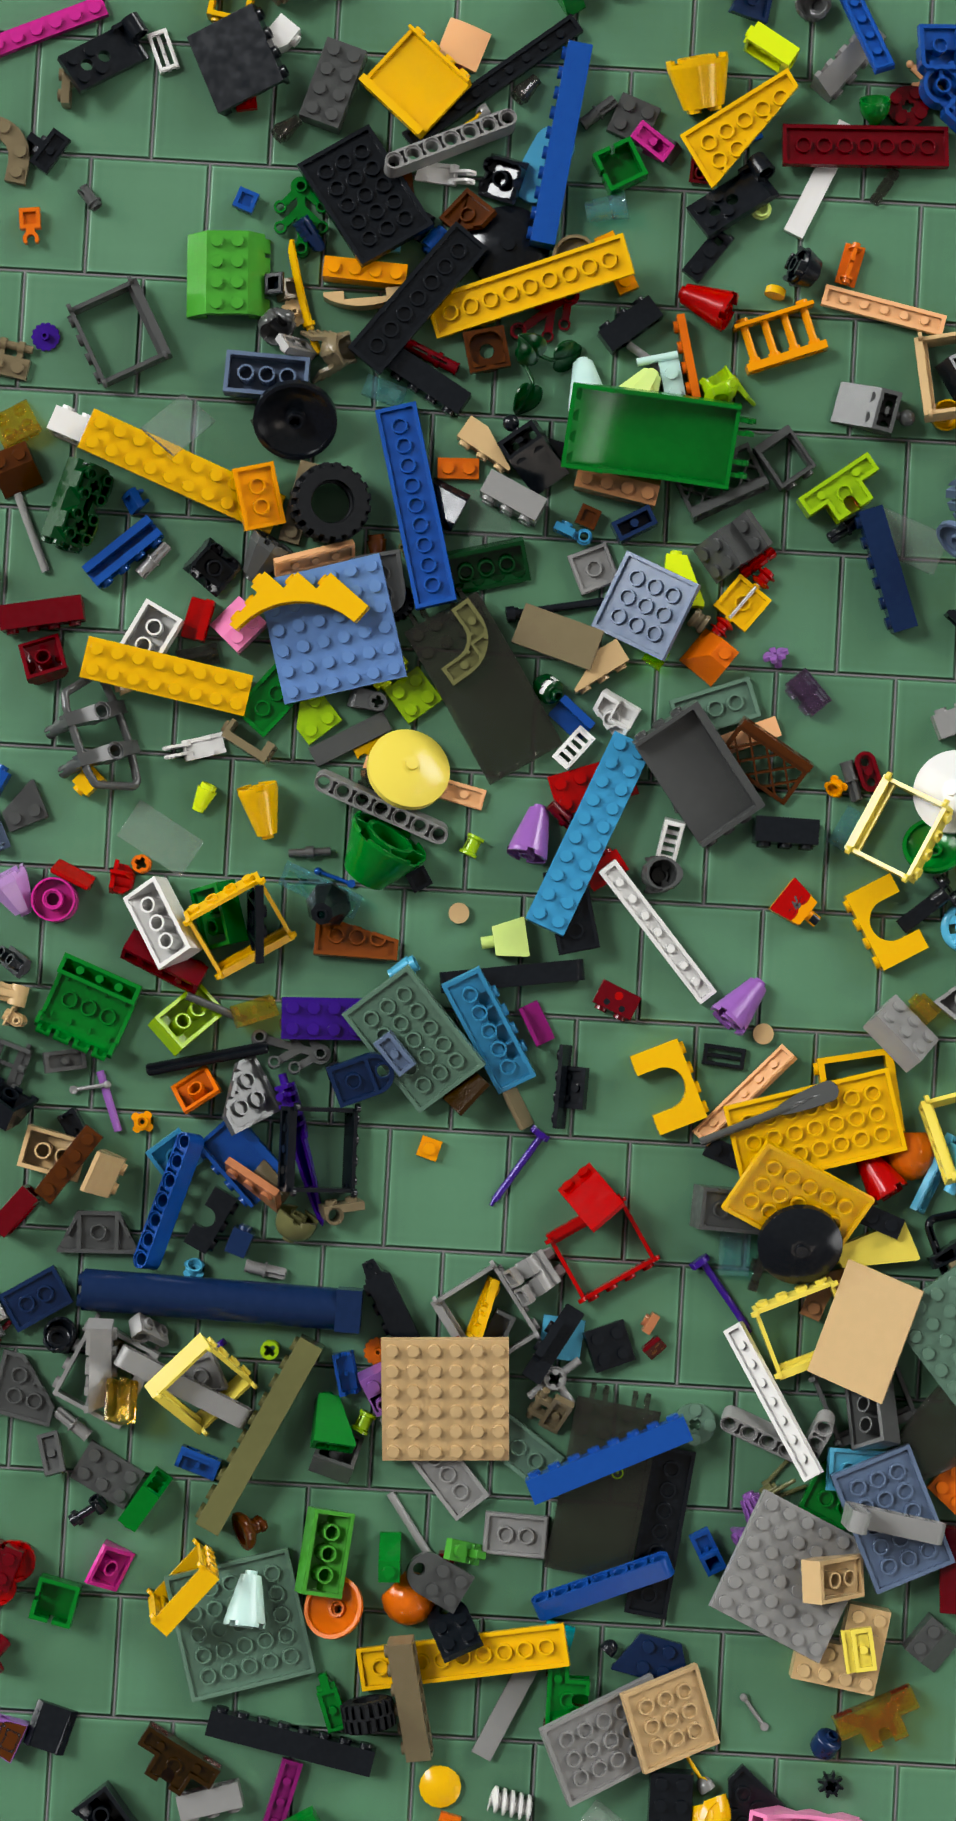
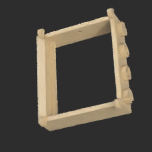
M917 332L918 337L914 338V347L925 423L956 419V407L936 410L928 348L956 344V332L923 337L922 332Z

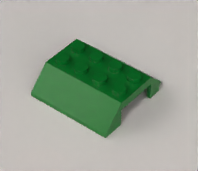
M65 952L57 969V977L42 1010H39L34 1020V1025H36L35 1031L49 1037L50 1033H54L52 1039L67 1046L72 1041V1048L85 1054L92 1050L91 1056L104 1062L106 1058L111 1059L135 1010L143 986Z

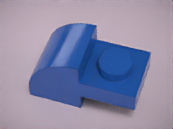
M707 1526L688 1535L708 1577L726 1569L727 1566Z

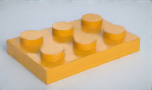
M274 461L231 469L244 532L285 524L286 519Z

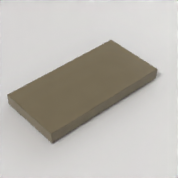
M526 603L511 643L590 671L605 632Z

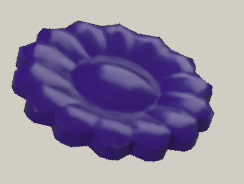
M41 323L32 331L33 335L31 338L37 349L51 351V349H55L56 345L59 344V330L56 329L55 325Z

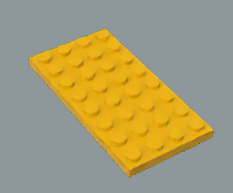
M888 1067L831 1080L837 1085L839 1090L838 1097L834 1101L802 1112L779 1115L731 1134L730 1139L739 1178H741L767 1139L823 1170L906 1151L907 1145ZM814 1085L725 1105L723 1110L727 1127L774 1109L787 1099Z

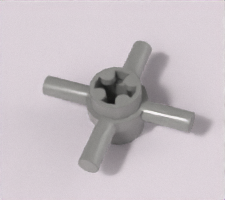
M576 1357L562 1368L551 1366L541 1384L527 1392V1396L532 1400L539 1390H542L543 1387H548L550 1391H558L562 1397L575 1403L576 1401L565 1387L566 1375L581 1365L582 1362ZM551 1373L553 1375H560L558 1382L555 1384L549 1382V1375Z

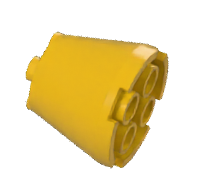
M728 51L718 52L719 56H716V53H707L679 58L676 64L672 60L666 61L668 75L682 109L687 111V114L702 113L701 109L707 108L710 111L722 109V105L725 104L729 63Z

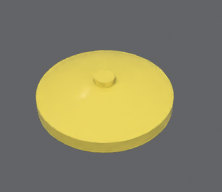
M401 729L385 734L375 743L367 759V775L372 788L385 802L404 810H418L432 805L441 797L449 782L450 766L445 752L435 740L419 731Z

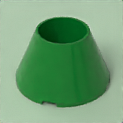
M359 810L352 817L344 863L346 871L356 881L368 888L382 890L424 863L426 860L425 850L419 842L415 844L410 839L412 834L368 813L364 814L362 813L363 811Z

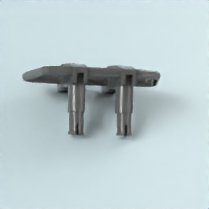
M81 678L64 688L61 692L63 715L44 730V733L50 731V733L46 734V737L49 739L70 731L77 755L73 756L72 760L58 768V772L63 771L59 776L61 778H68L74 773L83 771L91 786L96 789L136 790L141 783L136 754L142 751L140 750L138 740H132L124 717V714L128 713L124 700L117 701L110 684L100 682L108 701H99L96 704L71 711L69 695L93 680ZM116 717L124 741H113L85 751L77 727L96 725ZM128 757L133 781L97 780L91 767L104 764L109 765Z

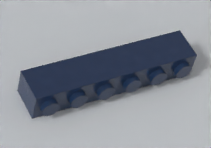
M883 505L857 512L854 522L857 530L860 529L862 533L860 542L863 550H867L868 558H866L868 569H872L874 574L872 583L874 589L878 590L880 594L878 604L880 609L885 611L886 618H884V624L886 629L890 630L891 633H896L918 626Z

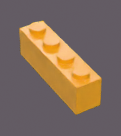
M325 255L322 277L324 282L377 288L398 287L408 277V264L373 261L362 268L355 258Z

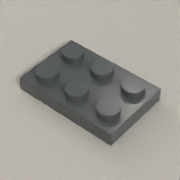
M92 1439L69 1477L103 1496L121 1509H124L146 1472Z

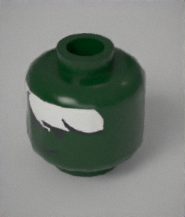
M546 673L534 680L533 694L543 703L550 705L561 699L564 690L563 684L553 675Z

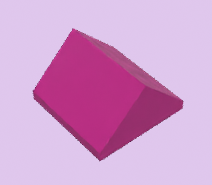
M106 1539L84 1582L117 1592L135 1553Z

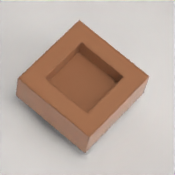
M653 1311L650 1315L646 1314L640 1323L643 1325L641 1330L650 1335L660 1316Z

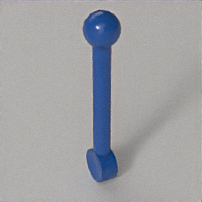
M320 867L314 869L315 875H323L347 884L349 888L355 886L354 880L348 881L324 872Z

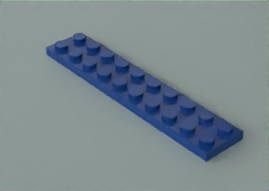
M413 401L375 410L415 608L418 611L458 602L417 403Z

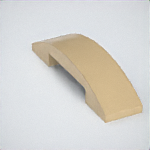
M400 286L385 287L386 296L345 299L344 291L323 292V298L325 302L343 309L373 310L382 308Z

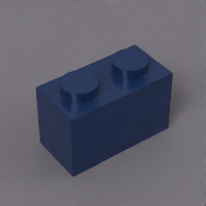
M648 504L612 522L610 527L619 545L657 527L658 522Z
M244 1223L235 1225L224 1251L244 1259L256 1232L252 1231L253 1227Z

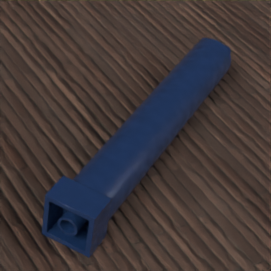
M85 1268L82 1273H79L78 1286L82 1287L80 1294L77 1295L76 1306L81 1307L82 1311L133 1315L141 1313L145 1316L334 1330V1332L359 1334L361 1331L364 1288L344 1286L335 1288Z

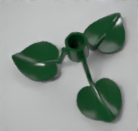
M534 333L518 334V346L515 350V356L518 363L525 368L531 383H523L518 388L513 403L515 415L531 411L542 399L543 390L539 385H535V380L528 366L535 365L540 357L549 362H554V371L559 373L566 372L572 368L573 362L580 357L582 351L580 344L573 340H565L555 348L554 358L543 355L547 349V341L544 337Z

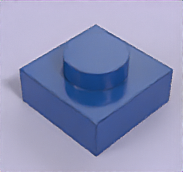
M240 186L232 207L252 215L260 195Z

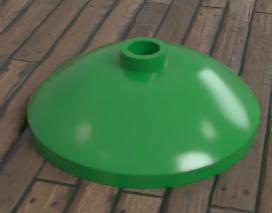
M923 820L912 825L903 838V854L910 865L913 863L932 828ZM943 833L941 840L933 848V852L938 854H932L931 859L924 864L922 868L924 873H943L956 866V834Z

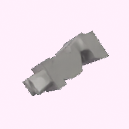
M551 1247L533 1252L513 1267L502 1272L511 1289L519 1286L513 1292L523 1307L532 1304L537 1297L561 1282L560 1278L566 1273L561 1264L553 1267L549 1260L555 1257ZM530 1278V1280H528V1281L526 1282V1284L521 1285L522 1283L525 1282L524 1280Z

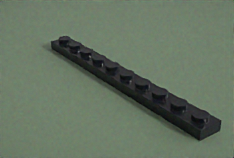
M569 14L471 83L472 86L421 140L443 132L565 46L568 40H573L582 34L583 29L573 15ZM409 129L402 132V136L409 145L421 141Z
M719 1139L705 1147L703 1156L738 1170L731 1144ZM871 1206L860 1224L897 1240L905 1220Z

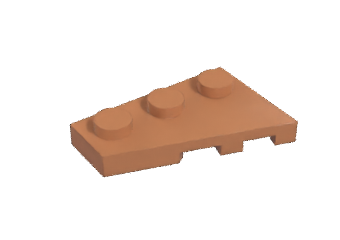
M229 1156L224 1162L226 1174L241 1183L277 1213L282 1205L280 1190Z

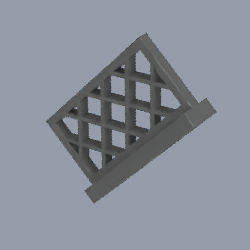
M748 442L735 448L733 458H736L739 452L747 450L749 455L748 461H752L753 465L749 462V466H745L743 472L746 473L747 469L751 468L757 471L759 477L755 479L736 478L740 480L737 487H729L724 493L723 491L726 489H721L719 495L715 497L707 495L709 487H706L704 493L693 490L694 484L687 488L681 486L680 482H674L688 509L693 524L769 490V481L764 475ZM691 493L702 497L701 502L693 507L689 502Z

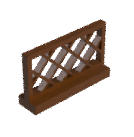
M743 716L739 722L740 724L725 744L729 750H736L739 765L741 762L753 761L754 772L745 773L750 782L785 805L814 765L810 760L758 724ZM740 731L748 735L749 743L737 745L736 736ZM759 744L765 746L766 755L754 757L752 746ZM750 746L752 757L739 759L738 748ZM769 757H781L783 766L771 768ZM767 758L769 769L757 771L755 760ZM797 768L801 771V774L797 779L788 780L787 769ZM784 770L786 781L774 783L772 772ZM770 772V784L762 785L758 782L757 774ZM787 784L788 792L781 798L775 793L774 786Z

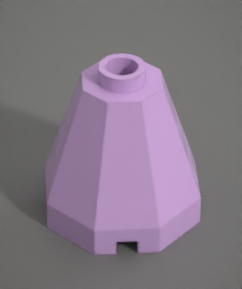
M24 863L19 864V869L15 865L0 873V902L15 916L20 914L23 917L32 912V892Z

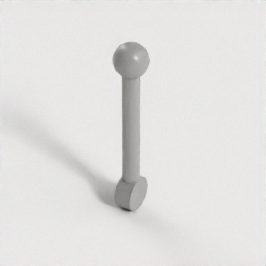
M106 1080L101 1084L81 1087L73 1085L69 1088L71 1094H76L78 1091L102 1087L109 1089L111 1082Z
M742 1693L740 1700L745 1702L760 1723L761 1730L767 1731L769 1728L768 1724L763 1722L748 1701L747 1694Z

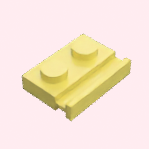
M866 1626L840 1630L846 1674L877 1670L872 1627Z

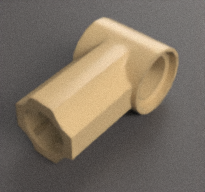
M0 981V1000L6 1001L10 1005L25 1008L30 988Z

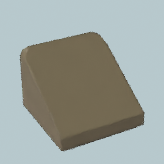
M293 277L284 278V293L276 296L277 302L298 298Z

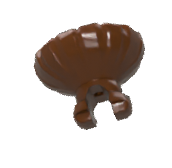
M242 1512L232 1514V1527L241 1547L247 1551L253 1549L256 1544L257 1534L263 1533L268 1529L267 1521L258 1515L250 1519Z

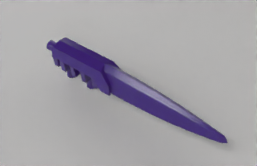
M286 1073L279 1074L278 1077L281 1085L274 1087L275 1091H278L276 1100L281 1102L279 1110L281 1106H294V1103H300V1106H302L295 1082L289 1083ZM297 1111L295 1160L304 1187H318L307 1139V1123L303 1111ZM306 1192L319 1224L323 1226L324 1220L320 1216L318 1204L321 1203L320 1193Z

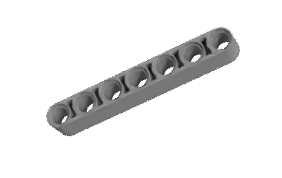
M503 109L394 150L385 157L384 173L389 178H398L508 136L515 130L517 115L512 109ZM465 135H471V136H473V137H472V138H468V137H466ZM447 142H452L454 145H449ZM428 149H433L435 152H429ZM409 156H414L417 159H410ZM394 163V164H397L398 166L393 167V166H391V165H389V164Z
M322 769L316 774L314 785L321 793L434 844H443L448 838V826L434 817L418 810H404L394 807L381 799L374 790L330 770ZM327 777L330 782L327 785H323L318 779ZM344 785L348 787L349 791L344 794L340 793L338 787ZM364 794L368 797V800L360 802L357 796ZM384 803L387 809L380 811L376 808V805ZM401 811L406 814V817L398 819L395 814ZM417 820H422L426 825L418 828L414 823ZM442 829L444 835L438 837L434 835L433 831Z
M126 1344L122 1345L113 1363L146 1382L150 1381L166 1365ZM183 1374L167 1389L174 1396L240 1429H244L253 1412V1409L186 1374Z

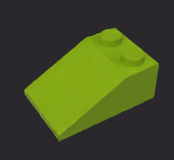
M201 984L195 995L219 1004ZM184 992L148 1024L149 1028L174 1056H177L223 1016L185 1000L188 992Z

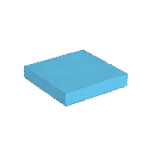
M544 1314L540 1335L542 1340L547 1335V1332L544 1331L551 1320L555 1322L558 1316ZM585 1320L580 1321L557 1359L572 1361L576 1357L580 1359Z

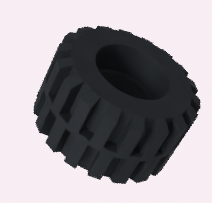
M366 1695L350 1699L340 1705L345 1734L355 1736L374 1734L385 1731L396 1724L393 1699L390 1695Z

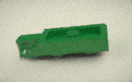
M327 1671L319 1673L320 1685L316 1686V1694L328 1733L330 1734L343 1730L340 1705L343 1703L335 1681L330 1682Z

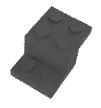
M748 509L735 520L715 531L693 551L716 584H718L731 573L757 557L772 545L773 542L751 510Z

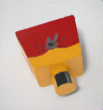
M796 878L789 882L768 909L796 926H799L805 920L814 927L821 919L812 910L817 901Z

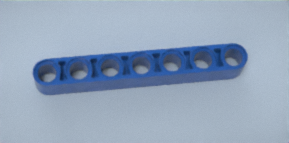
M181 1132L176 1138L133 1256V1263L136 1268L156 1270L162 1262L204 1146V1139L199 1134Z
M660 1551L538 1593L533 1596L531 1602L539 1620L545 1621L668 1579L674 1575L675 1570L667 1552Z

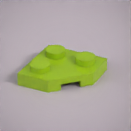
M322 696L300 702L296 729L310 746L343 720L328 700Z

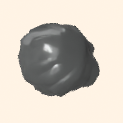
M279 307L268 309L258 321L260 336L269 345L279 346L275 340L279 333L293 335L296 328L294 312Z

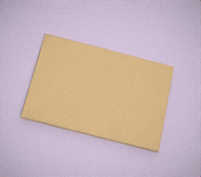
M848 1259L807 1371L883 1404L924 1291Z

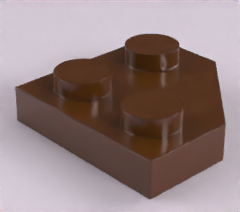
M466 188L439 219L449 229L457 221L467 231L484 229L497 215V212L475 193Z

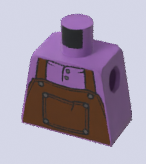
M0 1713V1757L5 1761L12 1762L30 1724L29 1721Z

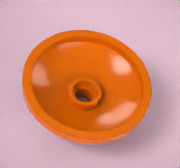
M346 1577L342 1599L307 1595L304 1603V1616L308 1627L317 1636L329 1640L340 1639L351 1633L358 1625L363 1613L361 1591L352 1580ZM342 1607L341 1612L338 1613V1608Z

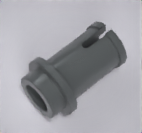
M88 184L82 185L77 190V193L86 202L88 210L94 212L102 206L101 198L94 194Z

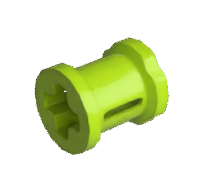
M468 832V838L463 848L459 849V852L476 859V853L484 840Z
M266 1340L260 1348L262 1357L266 1360L275 1359L280 1352L279 1343L276 1340ZM266 1345L269 1347L273 1345L275 1347L273 1350L275 1354L271 1352L267 1354L265 1352L267 1349Z
M361 1408L359 1411L360 1415L355 1424L351 1425V1428L368 1436V1429L377 1416Z

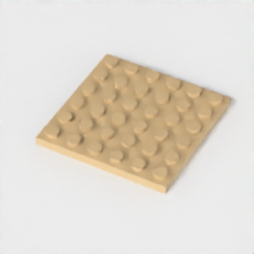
M381 1337L382 1461L509 1460V1337Z

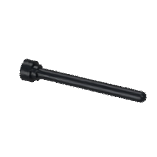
M604 598L538 607L555 613L601 606ZM514 606L505 607L507 623H514L516 620H520L523 609L514 608Z

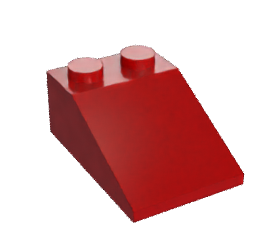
M590 1162L580 1168L578 1173L565 1181L558 1189L593 1233L626 1206Z

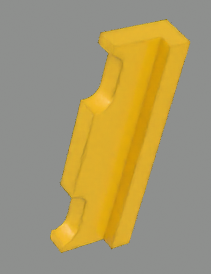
M382 736L353 749L357 759L363 754L369 755L375 743Z

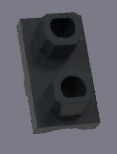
M3 945L0 947V964L19 979L22 975L29 972L31 961L11 945L9 948Z

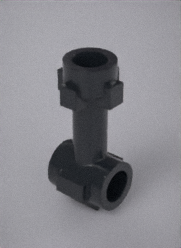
M94 1494L88 1500L90 1505L79 1512L73 1510L68 1516L71 1524L74 1527L78 1524L80 1526L84 1523L83 1519L96 1511L98 1515L106 1512L108 1506L103 1496L100 1497L99 1494Z

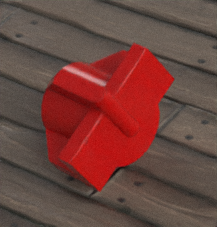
M115 859L113 869H110L109 893L123 895L133 889L136 875L129 865L120 864V860Z

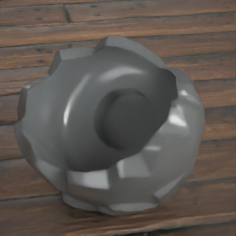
M795 0L797 13L802 19L809 22H819L825 18L832 6L831 0Z

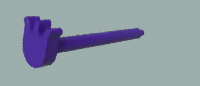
M534 1124L530 1131L536 1135V1138L493 1195L492 1201L489 1204L492 1207L495 1202L500 1200L542 1141L548 1142L551 1138Z
M705 1253L691 1262L689 1266L692 1270H697L700 1267L703 1268L739 1322L743 1321L749 1333H751L750 1324L707 1263L710 1260L708 1254Z

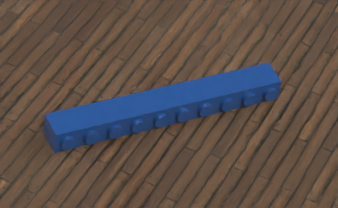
M568 40L567 47L563 46L560 59H564L563 67L559 66L557 79H560V84L555 86L553 99L557 100L556 105L551 106L549 118L553 119L552 126H547L545 136L546 139H549L548 146L543 147L541 157L545 159L544 166H540L538 173L541 184L536 186L534 198L537 199V204L532 206L530 218L534 220L533 225L528 226L526 238L530 239L529 246L554 250L591 59L592 44Z

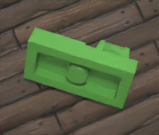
M447 1538L443 1559L479 1566L480 1560H485L486 1552L482 1551V1545Z

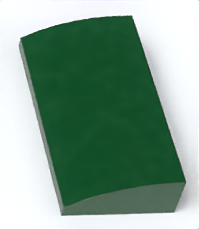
M523 537L447 551L456 595L531 580Z

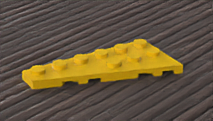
M788 68L680 135V138L712 190L798 89L799 86Z

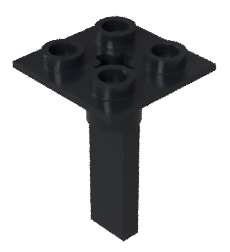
M938 873L933 876L934 881L939 886L938 889L896 920L905 933L948 901H951L956 907V890L953 891L949 886L951 882L944 873Z

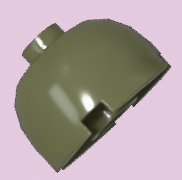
M282 1204L275 1218L276 1229L283 1236L282 1239L289 1243L306 1241L315 1232L318 1219L307 1210H305V1214L297 1211L298 1206Z

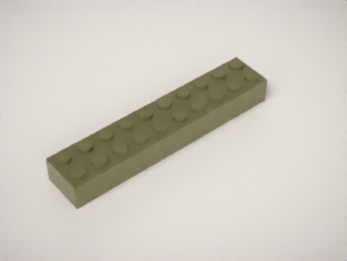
M303 1333L300 1338L298 1336L295 1337L289 1348L292 1350L290 1356L287 1354L284 1356L278 1367L282 1369L280 1374L275 1373L268 1385L271 1387L270 1392L265 1391L258 1403L261 1406L260 1410H254L247 1422L251 1426L248 1430L244 1428L237 1440L240 1443L239 1447H233L226 1460L230 1463L228 1467L223 1465L216 1477L219 1483L211 1486L205 1497L208 1499L207 1504L202 1502L195 1515L198 1518L195 1524L216 1536L219 1535L323 1350V1344Z

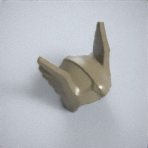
M311 329L300 331L301 335L311 341H322L320 356L328 365L318 371L312 380L313 384L329 378L347 365L357 363L355 355L348 349V346L351 344L349 330L338 333L331 330L321 331L318 329L316 331Z

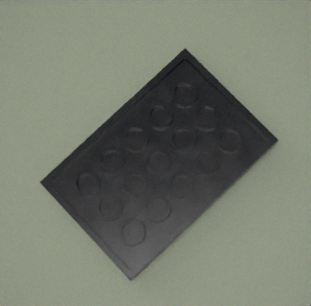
M369 124L297 164L300 173L362 268L434 227L430 217L403 176L389 178L385 175L384 163L388 153Z

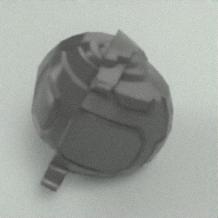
M666 856L645 857L647 863L642 866L641 871L642 883L646 887L644 894L664 893L679 885L683 877V869L677 862Z

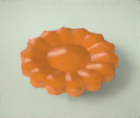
M375 1337L365 1344L366 1348L364 1349V1357L372 1365L381 1362V1338Z

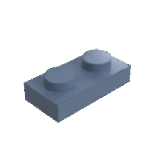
M391 1030L373 1043L399 1077L417 1063Z

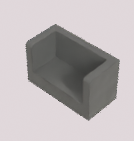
M497 1307L483 1337H507L516 1320V1316Z

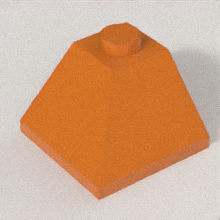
M705 628L679 661L711 687L736 658L739 651L723 638Z

